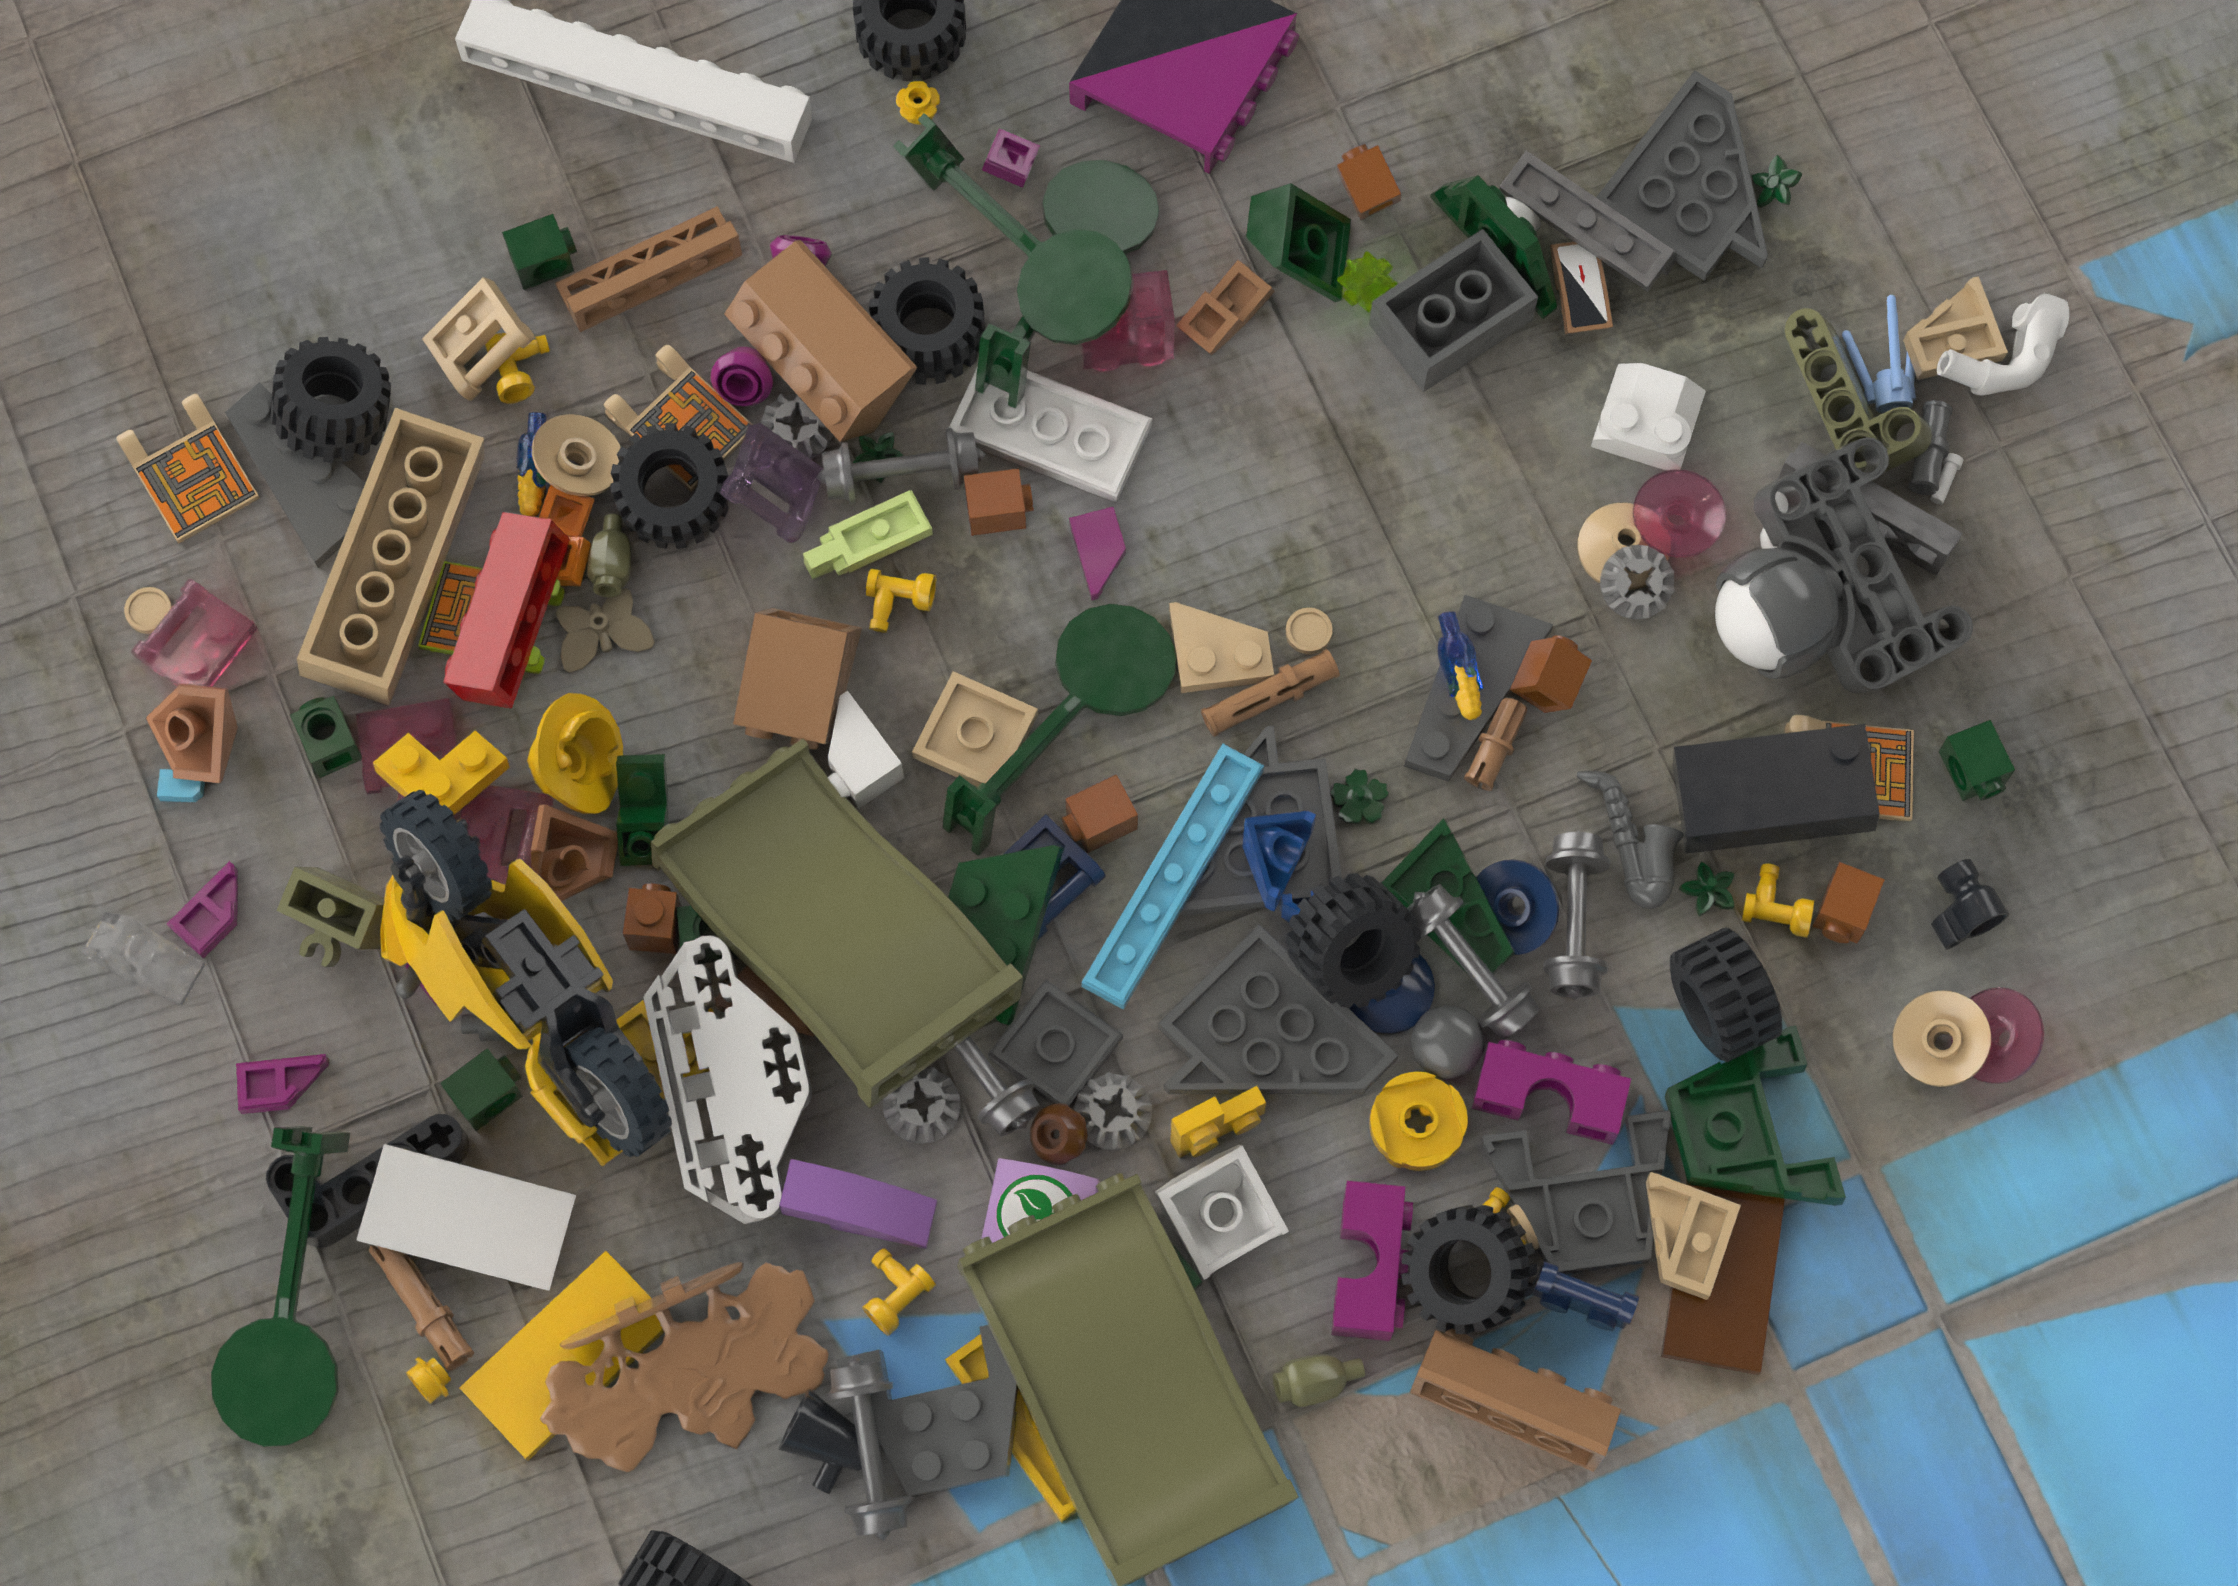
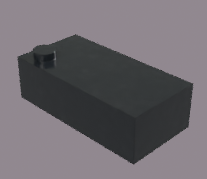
M1865 724L1674 747L1673 771L1681 827L1684 833L1685 854L1876 831L1880 813Z

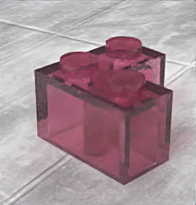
M1167 270L1133 274L1134 287L1130 305L1117 325L1098 339L1080 344L1083 369L1094 368L1097 371H1111L1125 364L1140 363L1144 366H1154L1163 363L1166 359H1174L1175 318Z

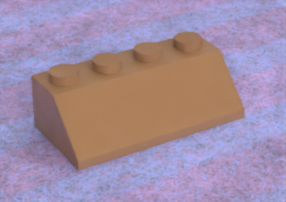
M801 240L794 241L743 283L724 314L840 442L874 432L917 369V366Z
M1450 1329L1445 1333L1435 1330L1410 1390L1411 1394L1592 1472L1596 1470L1606 1456L1621 1412L1620 1408L1611 1405L1613 1399L1610 1396L1591 1388H1585L1584 1392H1580L1566 1386V1378L1548 1369L1539 1368L1536 1373L1519 1366L1520 1359L1507 1351L1493 1348L1491 1353L1477 1348L1473 1346V1338L1466 1334H1456L1454 1329Z

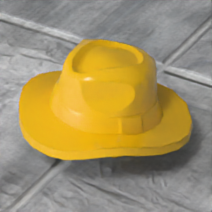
M567 693L553 701L543 714L537 729L536 738L528 753L527 762L535 783L544 794L551 795L554 799L576 812L598 814L606 810L618 786L616 761L618 755H623L620 729L611 712L592 697L581 693Z

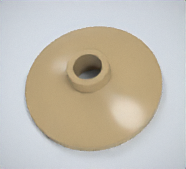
M566 414L551 418L538 429L532 443V457L540 475L556 489L575 496H593L611 488L610 483H613L611 469L613 464L618 465L617 453L621 447L615 436L601 423L589 417ZM569 460L577 462L579 466L571 463Z
M1614 503L1599 508L1586 519L1578 536L1577 549L1580 562L1585 571L1598 583H1600L1602 569L1610 556L1621 548L1627 547L1618 541L1620 535L1632 537L1634 540L1632 545H1645L1665 555L1667 561L1670 555V539L1665 526L1655 514L1636 504ZM1624 568L1632 582L1628 588L1629 590H1636L1647 586L1645 581L1649 577L1648 573L1652 570L1651 568L1641 574H1636Z
M1932 991L1918 996L1901 1011L1893 1030V1047L1899 1063L1914 1079L1931 1086H1953L1970 1079L1982 1068L1991 1049V1029L1983 1011L1968 997L1952 991ZM1942 1034H1948L1953 1038L1951 1047L1946 1050H1940L1935 1046L1937 1037Z

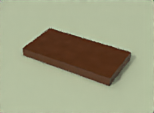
M1688 1185L1741 1206L1710 1297L1705 1300L1671 1287L1661 1357L1759 1375L1762 1369L1785 1199Z

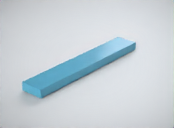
M1222 743L1081 982L1083 988L1124 1010L1263 773L1264 765Z

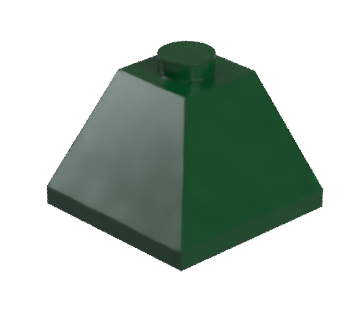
M1292 183L1251 196L1246 238L1274 268L1333 302L1342 301L1351 219Z

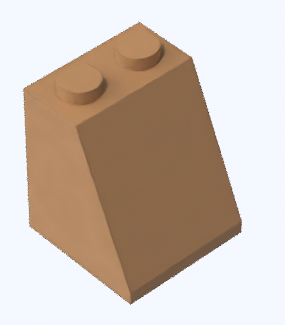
M775 608L756 612L733 724L745 726V734L756 738L772 739L773 733L790 736V744L792 745L804 739L809 745V749H818L819 743L826 744L830 742L840 695L846 692L862 627Z

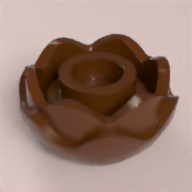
M1057 1103L1049 1105L1037 1113L1032 1121L1029 1135L1031 1145L1038 1157L1053 1165H1064L1083 1153L1088 1132L1086 1121L1081 1114L1071 1109L1067 1104ZM1055 1130H1058L1060 1133L1057 1139L1054 1137Z

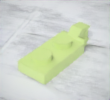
M909 490L828 527L829 532L819 538L822 545L803 553L804 564L812 579L830 573L834 569L838 575L845 574L848 571L850 573L933 535L932 527L913 491Z

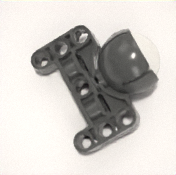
M1869 437L1856 440L1764 486L1757 492L1753 506L1755 514L1761 521L1772 545L1777 548L1757 549L1745 553L1723 569L1716 581V588L1720 592L1715 607V619L1718 633L1727 649L1743 663L1758 668V672L1761 675L1770 679L1788 678L1802 673L1827 653L1842 686L1851 693H1864L1886 687L1969 641L1973 633V623L1970 615L1961 607L1951 605L1924 614L1921 613L1859 489L1860 486L1882 475L1888 466L1889 455L1882 442ZM1856 451L1865 457L1867 463L1865 472L1859 470L1855 465L1854 454ZM1817 471L1822 473L1827 480V490L1825 493L1820 491L1815 484L1814 479ZM1777 492L1784 494L1787 498L1788 510L1786 513L1781 512L1775 504ZM1859 555L1868 561L1869 573L1867 577L1858 570L1857 558ZM1941 618L1948 623L1950 628V635L1947 640L1941 636L1938 629ZM1901 639L1906 640L1911 648V656L1908 661L1902 657L1899 651ZM1862 659L1866 660L1872 669V677L1869 682L1860 673Z

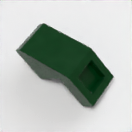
M665 754L618 755L616 771L620 807L616 827L620 866L652 865L651 841L654 840L655 835L664 826L668 825V785Z

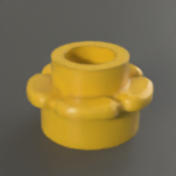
M923 81L910 82L908 87L900 89L896 96V105L900 107L901 116L912 124H921L918 119L924 113L932 119L937 113L936 106L940 103L938 91L934 87L929 88L927 83ZM916 98L922 99V102L920 104L914 103V100Z
M417 1357L415 1359L416 1365L406 1372L410 1381L430 1404L441 1395L446 1398L448 1390L445 1385L451 1381L447 1372L435 1358L432 1357L428 1362H425L422 1358Z

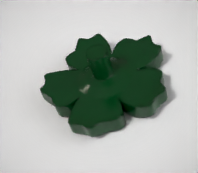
M1355 768L1350 775L1345 777L1346 785L1334 783L1333 789L1330 791V795L1334 799V805L1342 807L1338 817L1346 824H1359L1362 817L1368 823L1373 824L1382 818L1381 812L1384 809V805L1380 801H1383L1389 795L1387 784L1380 783L1376 778L1367 784L1366 770Z

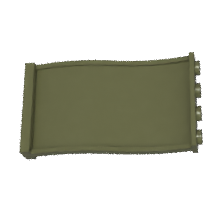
M801 739L791 747L784 746L776 750L770 756L767 763L754 772L748 771L738 776L732 782L730 788L716 798L708 797L701 801L694 808L692 814L679 823H670L664 826L655 835L654 840L651 841L652 865L658 871L660 869L663 870L681 895L713 932L809 1027L854 1082L858 1089V1096L869 1108H872L1017 1002L1021 996L1023 976L1011 963L1006 966L959 908L914 864L882 837L845 796H840L827 778L828 776L810 755L809 745L804 739Z
M1122 1173L1113 1175L1096 1185L1098 1193L1083 1200L1080 1199L1078 1194L1059 1201L1051 1207L1054 1214L1039 1221H1036L1034 1215L1015 1222L1007 1228L1010 1235L992 1243L988 1236L971 1243L963 1249L965 1256L959 1259L957 1265L1006 1360L1049 1456L1106 1569V1575L1112 1586H1127L1293 1503L1299 1498L1291 1480L1286 1478L1247 1404L1185 1269L1142 1189V1182L1138 1174L1125 1179Z

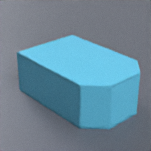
M160 769L157 797L160 801L197 802L204 796L205 782L173 778V770Z

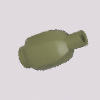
M607 514L604 516L603 531L597 533L593 538L588 555L587 575L594 585L593 591L602 597H616L620 595L622 588L628 583L630 578L631 544L628 537L621 532L622 517L617 514Z
M1326 1354L1310 1355L1286 1362L1282 1372L1273 1374V1386L1280 1403L1290 1401L1296 1406L1305 1407L1337 1397L1343 1391L1347 1381L1365 1377V1369L1360 1358L1341 1362L1336 1357Z

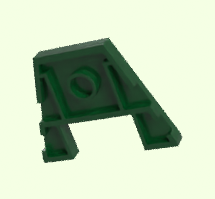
M1796 1025L1783 1029L1779 1037L1729 1062H1724L1723 1064L1718 1062L1667 1088L1664 1097L1667 1108L1671 1113V1123L1688 1185L1833 1206L1843 1204L1846 1195L1835 1157L1791 1164L1784 1163L1761 1079L1804 1073L1807 1061Z

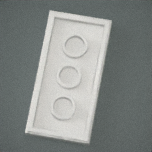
M976 369L949 428H952L956 433L973 432L976 448L1117 503L1150 431L1152 418L1028 370L1024 397L1015 409L1008 406L1009 393L989 384L983 394L975 391Z
M384 1144L357 1241L549 1291L576 1195Z

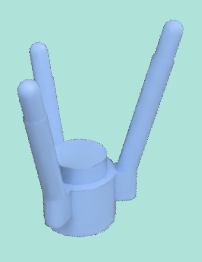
M1894 295L1887 297L1890 369L1878 372L1875 382L1872 383L1850 331L1845 330L1842 332L1848 353L1863 385L1868 404L1875 403L1876 411L1879 413H1885L1897 407L1911 408L1913 407V401L1916 400L1914 387L1915 371L1908 352L1906 354L1905 375L1904 370L1901 369L1896 297Z

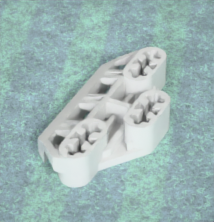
M702 936L693 941L685 942L663 975L657 976L643 998L665 1100L670 1110L668 1114L672 1119L671 1128L684 1189L743 1224L748 1225L772 1219L781 1212L779 1204L784 1187L779 1163L802 1111L809 1105L812 1097V1087L802 1041L798 1032L738 980L734 958L728 946L717 937ZM708 948H712L716 955H722V959L715 961L717 977L723 981L730 976L731 986L718 983L722 997L727 1002H732L733 1005L725 1009L726 1017L719 1019L714 1012H708V1007L715 1005L713 989L710 986H706L701 991L699 984L700 980L712 983L708 969L703 964H698V960L705 958V950ZM679 973L685 1003L695 1001V1005L669 1011V1007L676 1006L673 989L668 986L676 974ZM780 1031L784 1038H791V1043L786 1044L783 1048L786 1062L792 1064L798 1058L800 1066L799 1071L787 1068L791 1082L796 1086L801 1085V1091L794 1094L795 1102L788 1104L783 1097H776V1091L783 1088L781 1073L778 1070L774 1071L770 1076L768 1073L767 1064L780 1067L776 1053L772 1049H766V1043L773 1041L772 1033ZM692 1033L699 1069L709 1068L710 1072L683 1077L684 1073L690 1072L682 1034ZM706 1099L714 1137L724 1135V1139L698 1144L697 1141L703 1140L705 1137L697 1100ZM752 1137L756 1143L764 1145V1150L756 1154L758 1168L764 1170L771 1165L773 1178L760 1175L763 1188L774 1192V1199L767 1201V1209L761 1211L758 1205L749 1203V1197L754 1196L757 1191L755 1180L749 1177L742 1183L740 1170L753 1173L749 1158L739 1156V1149L746 1147V1138ZM720 1165L728 1202L708 1191L707 1188L711 1190L715 1184L710 1167ZM737 1202H738V1204H739L738 1206H733V1205H731L732 1203H737Z

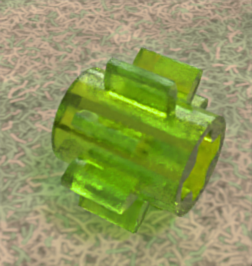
M1365 251L1363 258L1348 259L1343 276L1337 279L1347 289L1342 297L1351 306L1358 303L1366 312L1371 311L1373 300L1398 285L1388 275L1393 266L1384 258L1377 260L1368 251Z

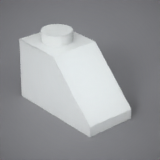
M846 691L840 695L828 754L832 775L827 778L840 796H845L846 799L849 797L858 810L904 779L902 763L851 694Z

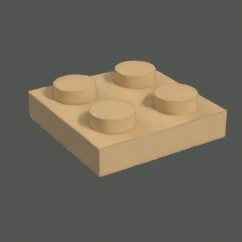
M953 671L912 751V756L914 759L952 776L958 777L960 775L975 786H978L980 783H986L1025 742L1038 716V708Z

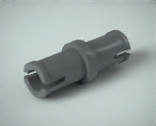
M1927 401L1922 407V418L1931 428L1932 439L1927 450L1914 458L1911 480L1908 487L1917 494L1933 495L1939 490L1938 483L1942 461L1949 454L1950 445L1946 438L1950 415H1952L1953 411L1952 407L1945 402Z

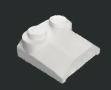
M1644 363L1618 364L1591 447L1679 474L1706 391L1686 376Z
M1243 1145L1234 1146L1214 1155L1170 1180L1154 1192L1160 1202L1163 1214L1171 1222L1203 1280L1210 1277L1219 1268L1268 1240L1289 1232Z

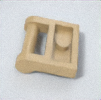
M483 277L422 340L457 392L465 399L472 401L482 391L481 385L519 347L525 348L535 337L530 328L519 319L495 282ZM503 328L506 335L467 372L464 365Z

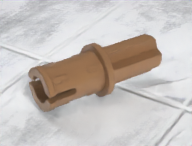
M1504 698L1501 701L1487 733H1482L1479 736L1478 740L1481 745L1468 773L1464 777L1468 783L1478 788L1481 782L1483 784L1482 790L1492 791L1493 784L1506 756L1512 755L1514 752L1512 743L1527 713V707L1512 698Z

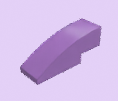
M791 1159L779 1207L782 1215L829 1224L831 1229L926 1249L937 1200L874 1179Z

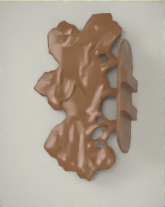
M737 1262L718 1268L684 1284L681 1283L679 1276L660 1283L662 1294L636 1305L633 1296L614 1304L615 1315L571 1335L559 1344L561 1348L570 1350L598 1339L605 1343L600 1356L592 1366H583L577 1361H561L550 1368L545 1383L550 1392L551 1402L540 1417L541 1422L547 1425L550 1433L566 1435L574 1453L582 1454L588 1459H601L607 1466L625 1472L634 1470L652 1449L657 1435L656 1428L661 1415L666 1413L678 1414L684 1430L699 1435L707 1432L714 1433L716 1440L737 1449L741 1441L748 1435L756 1420L752 1412L753 1406L751 1398L756 1390L776 1394L783 1399H788L792 1396L806 1393L808 1389L811 1391L816 1390L822 1384L825 1376L822 1369L827 1363L829 1353L827 1349L817 1344L813 1338L807 1335H798L796 1331L815 1302L804 1272L802 1270H795L789 1273L782 1266H775L766 1262L756 1269L747 1290L735 1297L722 1293L718 1285L730 1280L741 1272L744 1264L743 1262ZM703 1292L707 1293L709 1297L708 1318L702 1322L685 1321L680 1323L673 1320L668 1308ZM725 1307H736L740 1313L739 1319L732 1320ZM656 1314L665 1333L663 1343L657 1349L643 1354L624 1348L621 1339V1329ZM613 1356L618 1357L621 1371L617 1383L611 1388H605L603 1385L605 1366L607 1368L613 1366L614 1363L611 1358ZM626 1357H633L637 1360L638 1368L627 1367ZM594 1371L596 1374L594 1385L588 1386L585 1382V1375Z

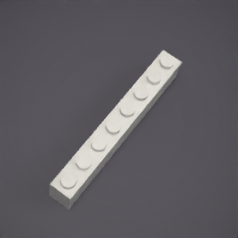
M472 0L455 37L462 61L795 163L813 118L810 96L805 95L795 87H777L764 83L760 78L749 73H740L738 75L728 72L707 60L692 61L679 57L677 53L668 48L657 47L653 49L638 44L628 36L604 34L596 31L586 23L565 22L554 18L544 10L532 9L529 11L513 6L508 0Z

